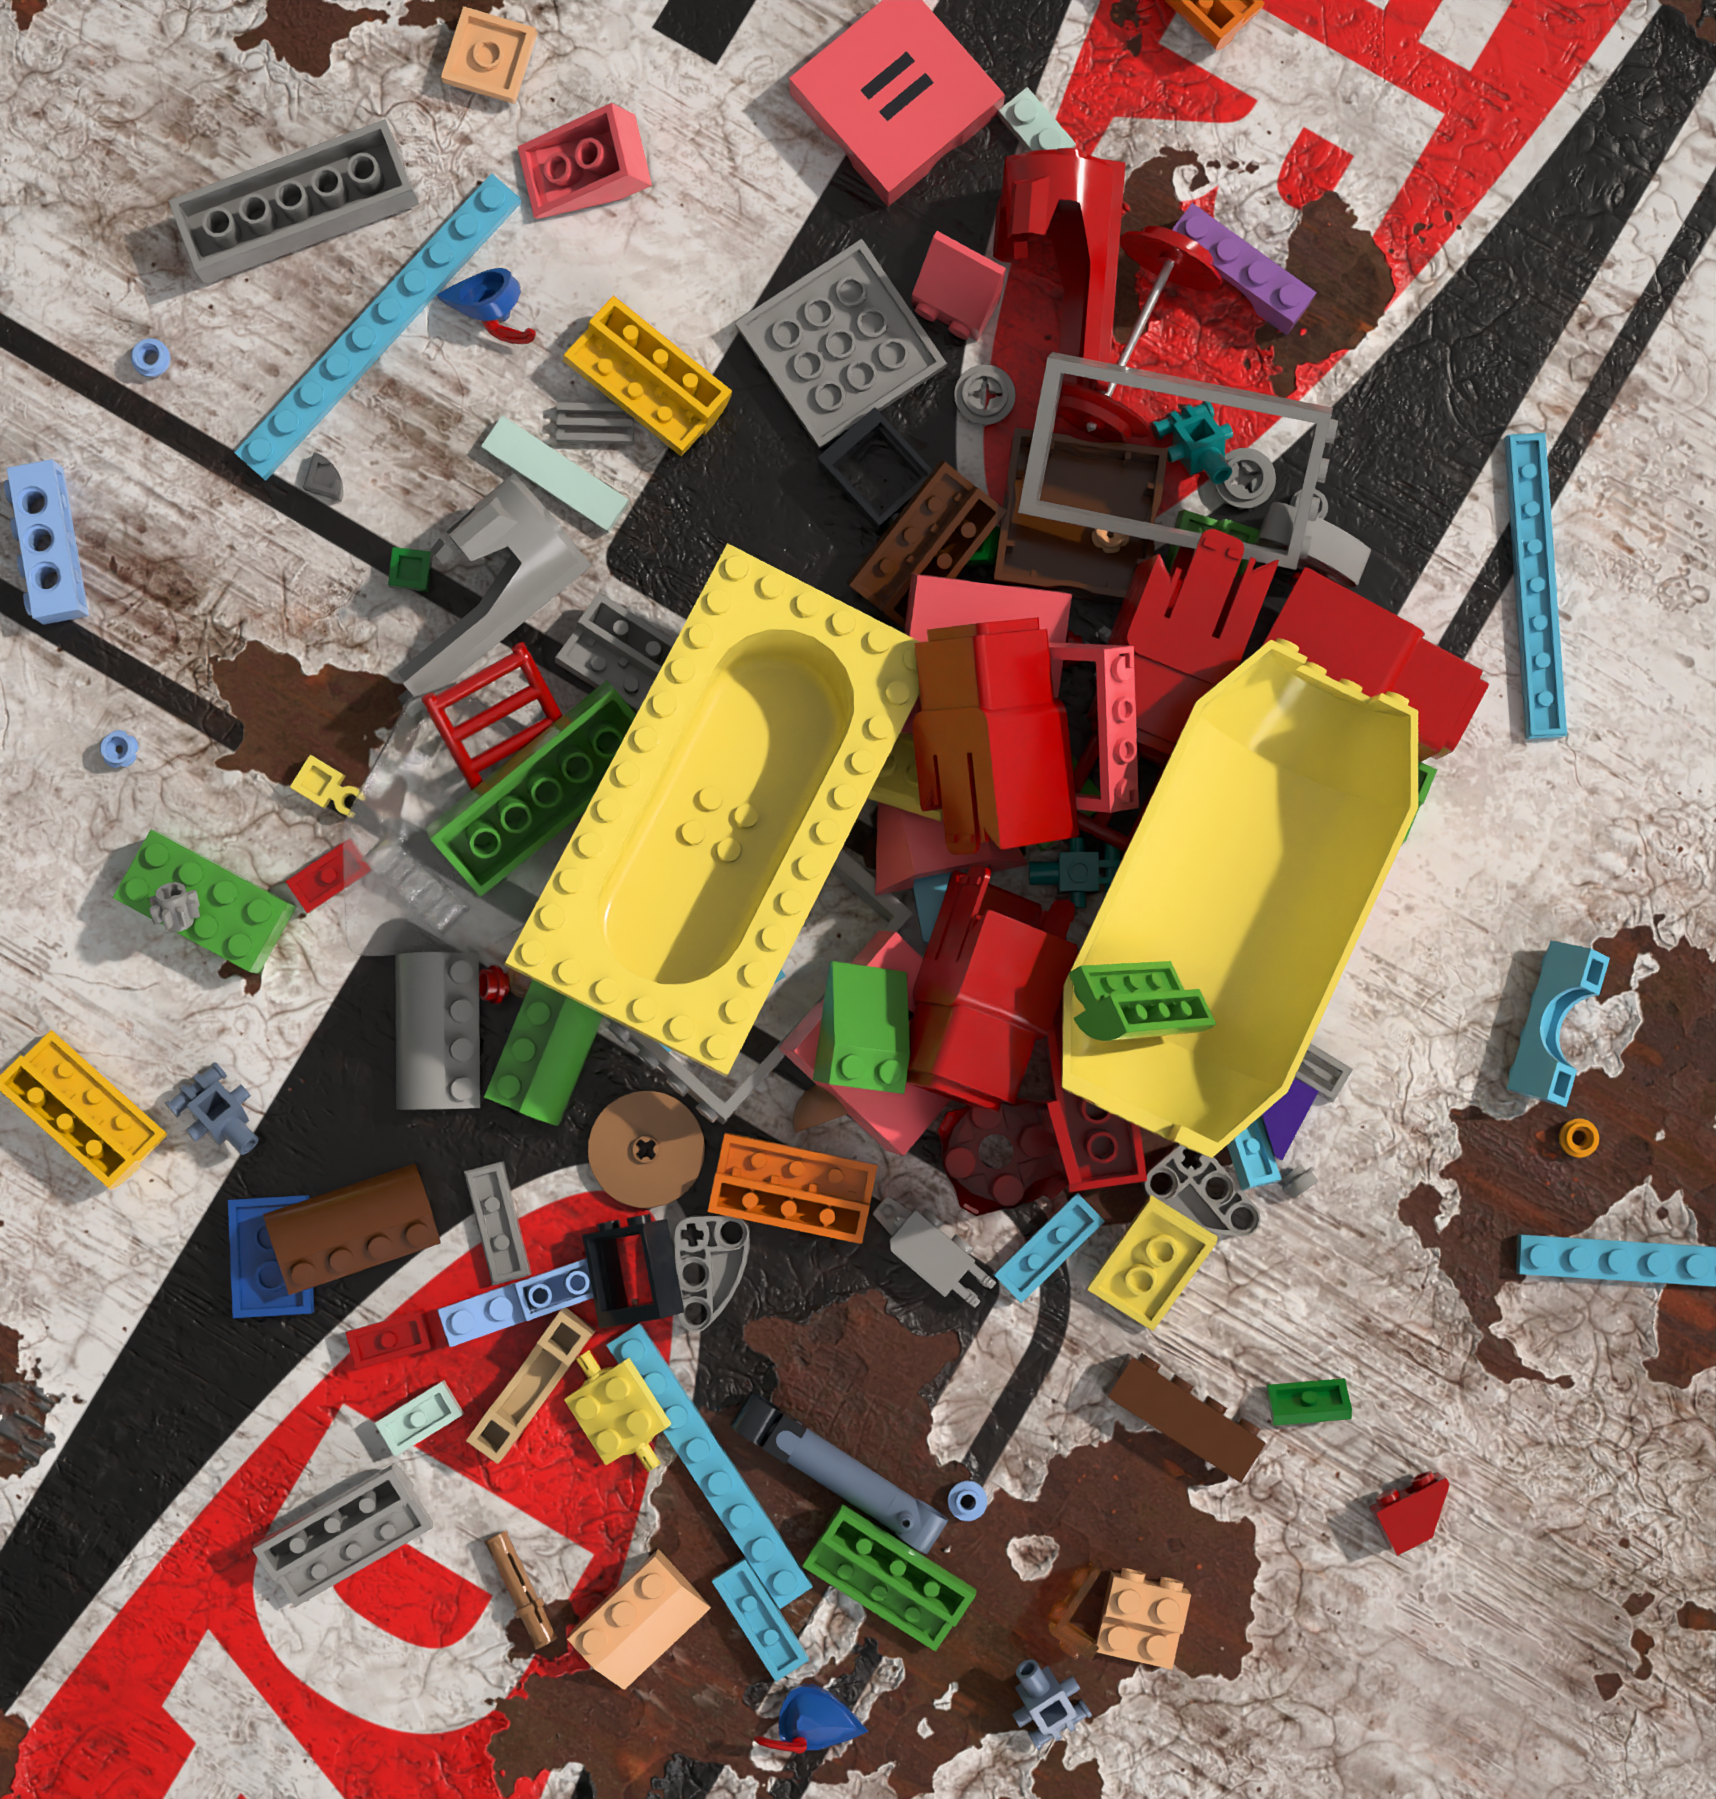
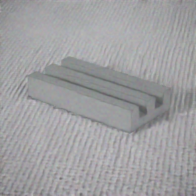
M557 402V443L634 445V418L617 404ZM566 414L626 415V419L566 417ZM566 427L626 428V434L566 432Z
M1310 1043L1307 1052L1337 1069L1341 1074L1336 1078L1303 1058L1300 1066L1332 1084L1333 1087L1329 1091L1298 1071L1294 1078L1319 1091L1318 1095L1330 1102H1334L1353 1069Z

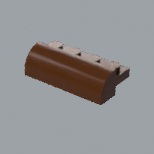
M941 460L846 583L905 629L912 573L955 579L1007 511L949 464Z
M415 1164L263 1214L289 1295L441 1244L432 1216L433 1213Z

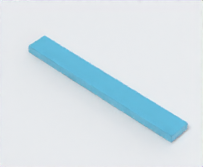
M1546 433L1510 434L1504 437L1525 738H1563L1567 736Z

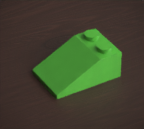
M830 961L813 1080L832 1085L904 1094L910 1057L907 972Z

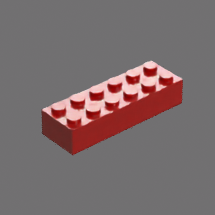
M1079 950L1076 951L1073 963L1079 953ZM1062 992L1052 1025L1044 1037L1052 1099L1060 1101L1082 1180L1080 1183L1068 1185L1066 1189L1069 1192L1147 1181L1140 1127L1062 1088Z

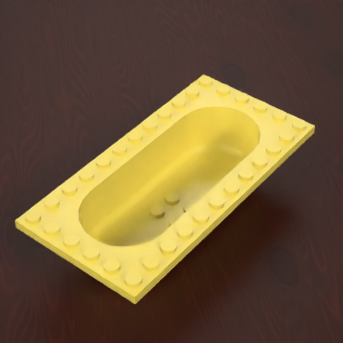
M727 543L503 965L727 1077L920 694L914 643L920 642Z

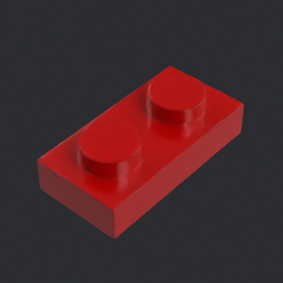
M349 838L285 882L308 914L374 869L354 840Z
M424 1309L345 1332L355 1370L434 1347Z

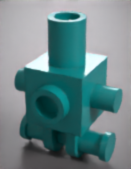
M1202 401V404L1195 407L1188 404L1181 408V414L1174 410L1167 413L1166 419L1159 422H1151V431L1156 440L1163 439V436L1173 432V446L1166 448L1168 449L1167 460L1170 463L1180 460L1190 475L1204 470L1214 484H1221L1230 478L1232 468L1225 460V444L1227 439L1233 437V431L1228 423L1218 426L1213 419L1215 413L1211 402Z
M1069 838L1070 852H1059L1057 854V862H1029V885H1057V894H1070V901L1075 904V908H1086V893H1097L1099 885H1105L1106 895L1121 863L1120 850L1102 841L1105 860H1099L1098 852H1085V838ZM1099 869H1106V877H1099Z

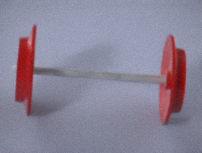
M1146 226L1141 231H1127L1120 236V246L1125 253L1139 265L1158 275L1116 365L1126 366L1167 280L1180 286L1201 291H1214L1221 286L1222 277L1213 267V257L1209 251L1189 237L1168 228ZM1067 381L1062 382L1057 413L1073 426L1108 442L1128 443L1131 437L1144 438L1150 435V426L1141 416L1111 398L1117 385L1116 383L1109 382L1108 392L1102 394L1082 385Z

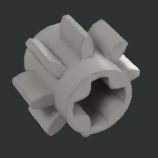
M177 882L164 884L157 889L156 896L149 898L151 903L149 910L153 924L163 922L165 929L168 931H183L193 924L194 918L200 917L198 910L200 903L196 890L186 892L184 884Z

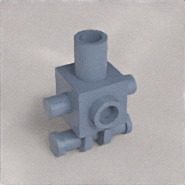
M214 1062L211 1064L212 1067L202 1075L196 1073L192 1077L194 1083L188 1087L186 1084H183L179 1087L181 1092L171 1101L167 1100L165 1105L177 1118L184 1109H189L196 1122L185 1131L195 1142L207 1133L219 1146L227 1140L241 1155L250 1152L259 1140L245 1125L250 1120L241 1106L251 1095L241 1084L229 1093L219 1082V1080L225 1079L227 1075Z
M1025 1660L1018 1665L1016 1675L1021 1683L1015 1689L1025 1705L1012 1713L1020 1728L1034 1719L1039 1728L1034 1732H1028V1735L1037 1750H1040L1042 1745L1055 1738L1056 1742L1062 1739L1061 1731L1068 1727L1069 1731L1073 1732L1076 1730L1075 1724L1086 1717L1090 1718L1092 1716L1082 1698L1074 1706L1071 1705L1068 1699L1069 1696L1080 1690L1072 1675L1058 1683L1050 1668L1047 1666L1041 1670L1035 1660Z

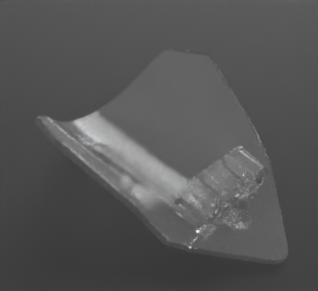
M454 682L430 692H433L436 696L457 683ZM430 692L410 698L406 702L343 824L346 940L350 950L357 955L386 956L413 952H481L524 928L584 815L582 813L480 897L429 839L425 829L471 791L421 700L424 695ZM469 695L444 710L453 727L487 708ZM499 720L466 738L462 743L472 759L515 735V733ZM520 750L479 772L482 780L484 781Z

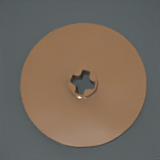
M656 1091L633 1092L610 1103L596 1119L588 1142L590 1167L599 1185L617 1201L638 1208L663 1206L685 1194L698 1178L705 1157L703 1132L694 1114L676 1098ZM652 1139L656 1143L653 1148L656 1156L653 1159L648 1156L642 1159L639 1158L637 1153L640 1151V1147L637 1143L640 1140L649 1142Z

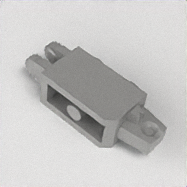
M887 1196L874 1210L873 1215L891 1235V1252L944 1297L953 1289L974 1308L981 1302L973 1291L965 1288L958 1282L968 1270L985 1287L991 1289L997 1283L974 1263V1258L969 1255L973 1248L957 1234L952 1239L939 1229L944 1223L927 1208L922 1213L915 1208L911 1211Z

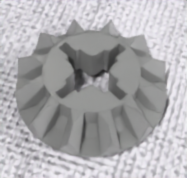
M986 364L977 365L966 370L958 379L954 392L958 412L969 423L981 424L984 427L989 424L1000 423L1011 412L1016 395L1014 384L1009 375L996 366ZM983 381H986L989 393L996 396V398L989 400L986 410H983L981 400L973 396L980 393Z
M1251 448L1235 449L1225 455V460L1232 468V475L1225 482L1215 484L1216 492L1220 494L1225 504H1230L1241 510L1256 508L1264 503L1272 494L1276 483L1275 469L1268 457L1260 451ZM1239 466L1246 475L1259 473L1250 482L1251 489L1249 491L1245 489L1243 484L1231 485L1239 476Z

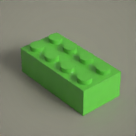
M152 829L149 831L112 897L152 919L149 910L151 908L149 898L156 896L157 889L162 885L177 882L184 884L186 892L196 890L200 903L198 907L200 917L194 918V922L189 928L176 933L242 969L256 974H260L297 907L167 835Z

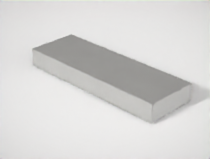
M504 1161L464 1171L492 1285L532 1275Z

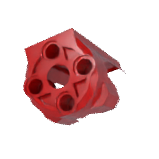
M1075 148L1034 150L1010 155L1005 158L1002 193L996 208L993 257L1001 262L1018 264L1020 258H1028L1027 239L1030 233L1051 234L1064 289L1059 353L1110 363L1126 162L1096 158ZM1064 373L1063 381L1082 385L1102 394L1108 392L1109 382Z
M1016 1098L1015 1104L1002 1102L999 1112L965 1105L946 1112L937 1127L941 1143L942 1168L953 1187L958 1205L975 1216L1002 1209L1016 1208L1024 1203L1037 1200L1042 1196L1053 1200L1068 1185L1082 1182L1059 1100L1038 1099L1033 1101ZM993 1134L1005 1136L1013 1147L1011 1161L999 1169L987 1167L979 1157L981 1142L984 1138Z

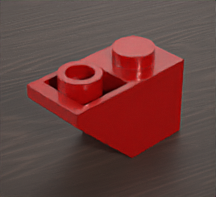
M1432 1471L1423 1472L1410 1480L1411 1486L1399 1492L1396 1488L1387 1490L1375 1498L1377 1503L1369 1506L1389 1549L1398 1556L1433 1538L1450 1486L1447 1478L1439 1472L1434 1474Z

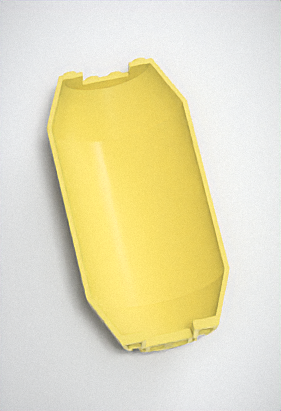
M1277 638L1276 642L1273 640L1268 641L1194 704L1070 970L1071 972L1082 965L1171 961L1184 990L1200 989L1217 1025L1198 1033L1111 1041L1096 1040L1086 1035L1073 1019L1084 1012L1085 1008L1074 993V985L1069 974L1063 985L1062 1088L1130 1123L1210 1158H1213L1288 1092L1418 810V710L1408 706L1409 700L1397 693L1387 691L1386 694L1380 693L1374 697H1369L1361 693L1363 688L1350 680L1340 679L1338 682L1325 676L1327 671L1323 667L1306 661L1308 657L1298 653L1299 647L1281 638Z

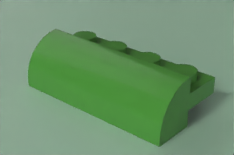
M1171 961L1082 965L1068 973L1074 985V993L1085 1008L1084 1012L1073 1019L1078 1027L1093 1039L1111 1041L1198 1033L1217 1025L1200 989L1184 990Z
M532 979L484 1098L540 1121L559 1126L604 1015Z
M843 1504L831 1516L823 1533L802 1565L803 1568L935 1652L952 1626L955 1627L977 1592L971 1585Z

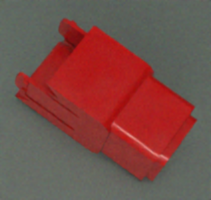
M1209 529L1201 534L1196 549L1179 547L1169 574L1160 554L1137 565L1108 639V645L1134 646L1137 751L1167 763L1194 704L1239 666L1279 563L1278 559L1253 569L1256 559L1250 557L1244 573L1235 577L1244 554V544L1236 537L1216 529ZM1097 691L1086 717L1095 723H1098ZM1098 724L1094 732L1097 735H1099Z
M1304 567L1301 574L1294 572L1288 580V584L1293 587V590L1262 646L1270 640L1276 642L1277 638L1287 640L1299 647L1298 653L1308 657L1306 661L1323 667L1327 671L1325 676L1338 682L1340 679L1350 680L1363 688L1361 693L1369 697H1374L1380 693L1386 694L1387 691L1407 698L1409 700L1408 706L1418 710V761L1422 762L1430 757L1438 760L1452 753L1488 689L1489 683L1480 678L1483 670L1424 639L1425 633L1414 624L1314 570Z
M1039 617L927 629L928 642L914 643L921 712L917 713L913 719L912 732L920 808L922 812L942 809L945 843L948 851L953 855L975 854L980 849V836L981 842L990 841V836L1000 850L1079 837L1067 711L1063 702L1054 697L1047 629H1040Z
M973 866L967 874L957 870L953 871L914 984L913 999L918 1003L909 1026L910 1057L906 1083L968 1106L999 1112L1002 1102L1015 1104L1036 1040L1043 1039L1052 1025L1063 992V985L1070 972L1078 948L1077 944L1065 940L1070 923H1073L1075 917V904L1068 900H1056L1052 903L1049 912L1042 911L1041 904L990 884L991 870L989 868Z

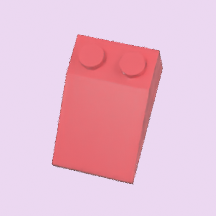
M609 103L517 146L533 216L537 219L621 200L652 186L636 116L613 103Z
M936 231L913 290L911 305L916 307L915 312L922 318L932 322L938 319L949 326L948 330L955 336L964 340H968L970 337L978 341L1000 302L1006 268Z

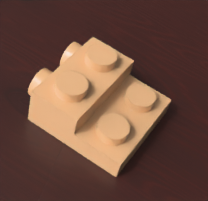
M1122 1568L1121 1573L1111 1571L1094 1646L1095 1652L1172 1670L1180 1633L1183 1634L1191 1598L1188 1589L1183 1588V1582L1176 1579L1160 1577V1582L1144 1579L1145 1573L1137 1570Z

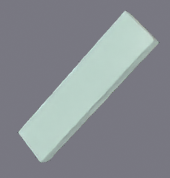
M503 415L481 445L482 450L608 534L630 503L629 499Z

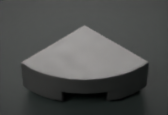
M314 452L303 489L307 492L342 502L343 483L339 472L327 458Z

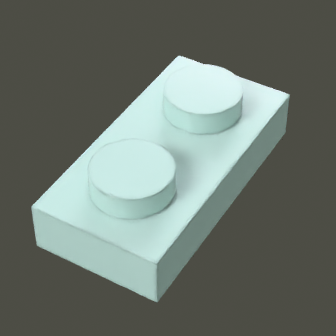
M1028 87L998 110V117L1028 152L1076 147L1073 139Z
M445 1380L378 1420L375 1425L392 1454L396 1457L459 1418L464 1412Z

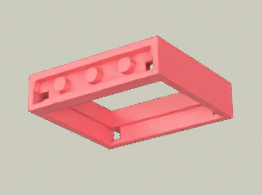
M1049 642L1050 659L1096 661L1101 796L1075 793L1076 808L1107 813L1139 808L1134 646Z

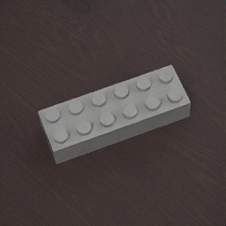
M386 119L168 200L194 271L205 285L419 205Z

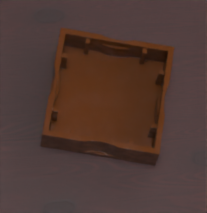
M1015 428L1003 500V508L1007 512L1000 522L992 584L1065 592L1072 594V599L1122 606L1137 565L1154 556V540L1129 535L1128 543L1125 546H1121L1118 552L1106 553L1103 551V548L1096 547L1092 541V532L1095 531V528L1018 513L1034 430ZM1053 433L1040 501L1155 524L1156 514L1161 504L1168 449L1115 441L1104 443L1089 442L1070 435ZM1108 531L1107 536L1109 538H1112L1114 536V532Z

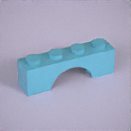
M1550 940L1548 950L1542 958V971L1537 988L1531 996V1008L1527 1022L1520 1033V1045L1517 1056L1509 1070L1508 1090L1528 1098L1564 1107L1567 1106L1577 1069L1566 1060L1562 1053L1560 1029L1564 1018L1571 1008L1586 998L1600 994L1610 960L1609 957L1591 948Z

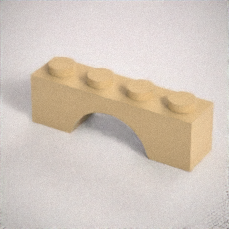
M563 1308L560 1310L518 1372L466 1441L499 1464L585 1347L596 1329L569 1309Z

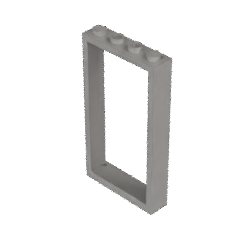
M1055 352L1048 356L1018 513L1196 549L1201 533L1040 501L1064 373L1317 423L1288 551L1242 542L1245 549L1242 559L1249 560L1250 557L1256 559V562L1266 564L1278 559L1279 563L1277 566L1295 570L1297 569L1299 558L1307 560L1312 537L1304 535L1308 520L1316 521L1321 499L1313 497L1316 482H1325L1330 460L1322 458L1325 442L1334 443L1339 421L1331 419L1332 407Z
M841 849L831 872L889 923L882 931L898 933L914 913L892 893L875 896L876 879ZM825 994L817 1001L816 1004H818L824 999ZM608 1017L606 1019L611 1023L607 1028L617 1039L623 1043H626L629 1039L640 1049L637 1056L653 1070L657 1066L669 1076L666 1082L678 1094L684 1096L688 1093L699 1103L696 1109L702 1116H705L711 1123L717 1119L722 1125L786 1056L778 1047L796 1028L795 1026L724 1103L658 1042Z

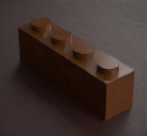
M1142 1352L1138 1359L1128 1353L1104 1391V1394L1233 1479L1242 1483L1266 1444L1265 1441L1257 1436L1261 1429L1243 1417H1240L1236 1423L1224 1415L1228 1408L1208 1395L1202 1401L1191 1393L1194 1386L1178 1375L1174 1374L1170 1380L1160 1374L1158 1370L1161 1365Z

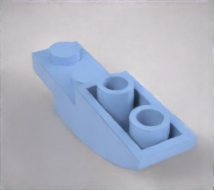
M587 1259L567 1264L437 1309L448 1346L453 1347L594 1298Z

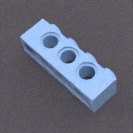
M53 459L7 467L8 480L4 481V490L8 502L13 503L15 517L11 518L10 524L15 540H19L21 555L17 556V565L22 578H26L28 592L24 593L23 599L28 615H32L33 619L44 625L89 616L63 467ZM38 498H44L45 505L43 509L36 514H32V503ZM45 535H50V546L44 551H38L37 544L39 539ZM57 572V583L52 588L45 589V577L49 573Z

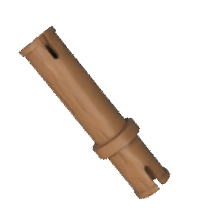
M502 1531L485 1540L484 1544L487 1546L516 1607V1610L513 1612L517 1619H522L533 1642L534 1649H539L556 1640L558 1636L555 1634L542 1607L545 1605L542 1597H537L524 1566L508 1536V1531Z

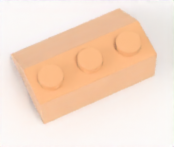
M657 1549L572 1629L567 1640L596 1671L625 1690L694 1625L711 1606L666 1556Z

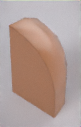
M815 1085L806 1090L796 1103L793 1114L795 1133L842 1117L848 1113L834 1095L824 1088Z

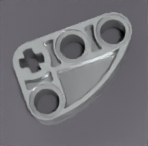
M1280 502L1272 503L1266 512L1254 544L1288 551L1298 508ZM1316 517V521L1308 520L1304 535L1312 537L1307 560L1299 558L1297 568L1303 570L1304 567H1308L1340 585L1358 587L1371 549L1349 533L1319 517Z
M1177 1143L1146 1169L1147 1181L1141 1182L1144 1194L1148 1198L1150 1195L1154 1196L1209 1232L1242 1237L1249 1236L1258 1229L1261 1219L1257 1207L1214 1157L1210 1158L1198 1153L1194 1157L1197 1162L1194 1167L1188 1164L1183 1166L1181 1163L1185 1159L1182 1153L1183 1150H1192ZM1158 1172H1164L1170 1182L1169 1188L1162 1194L1154 1193L1150 1187L1151 1178ZM1213 1177H1219L1224 1183V1191L1220 1197L1211 1199L1205 1190L1206 1183ZM1239 1207H1244L1249 1213V1222L1245 1227L1236 1229L1231 1223L1232 1212Z
M720 1214L692 1215L686 1217L677 1225L674 1234L675 1264L684 1306V1313L678 1314V1319L683 1328L688 1331L698 1332L707 1328L723 1311L738 1287L747 1264L750 1249V1226L747 1220ZM729 1221L740 1224L743 1229L742 1239L735 1243L726 1241L721 1233L723 1224ZM690 1223H695L697 1230H703L704 1236L697 1239L698 1244H691L690 1238L683 1237V1230H688ZM694 1262L703 1266L706 1275L701 1283L694 1284L685 1278L684 1269L687 1264ZM693 1302L703 1304L707 1310V1318L700 1323L690 1321L686 1315L687 1305Z

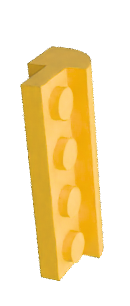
M614 295L593 316L588 323V329L563 355V362L681 457L701 434L705 436L727 406L732 394L731 389Z
M52 1030L24 1057L20 1055L0 1075V1092L109 1190L117 1188L141 1167L140 1163L167 1137V1133Z

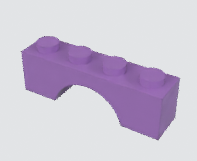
M1191 203L1172 229L1196 241L1208 250L1213 257V267L1220 276L1246 296L1253 305L1257 315L1286 336L1316 295V292L1193 203Z

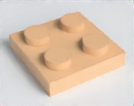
M463 6L441 75L442 82L515 104L538 34L536 28Z

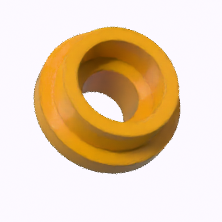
M1572 1119L1562 1126L1559 1133V1143L1568 1155L1582 1158L1589 1156L1596 1150L1599 1143V1134L1596 1127L1590 1121ZM1579 1130L1582 1132L1584 1140L1580 1145H1575L1572 1141V1135L1575 1131Z

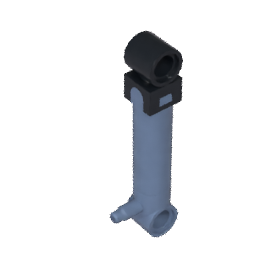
M753 1391L749 1393L730 1423V1426L740 1435L762 1446L763 1450L781 1462H788L895 1532L904 1542L924 1554L929 1553L949 1521L932 1506L919 1499H915L808 1429L806 1424L788 1412H783L771 1401Z

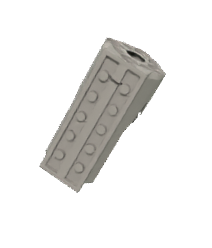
M515 473L445 530V533L458 549L465 553L471 561L506 548L511 556L479 605L397 672L405 681L403 684L407 688L398 699L410 716L424 705L421 700L424 695L433 692L435 695L592 566L556 519ZM440 538L430 549L443 565L454 553Z

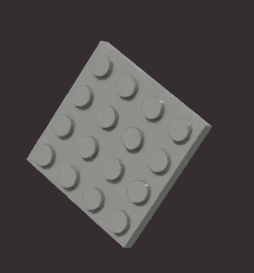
M862 239L735 321L736 328L819 451L839 439L874 407L880 412L947 367L946 361Z

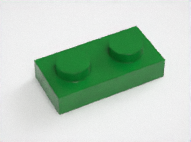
M1345 1378L1267 1385L1266 1395L1273 1426L1350 1420L1352 1418V1406Z

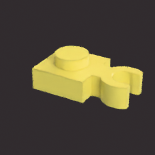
M309 755L290 786L296 792L325 809L329 802L333 800L336 809L349 817H352L354 812L345 807V798L349 795H355L363 800L365 797L362 791L353 786L341 787L340 785L346 776L312 755Z

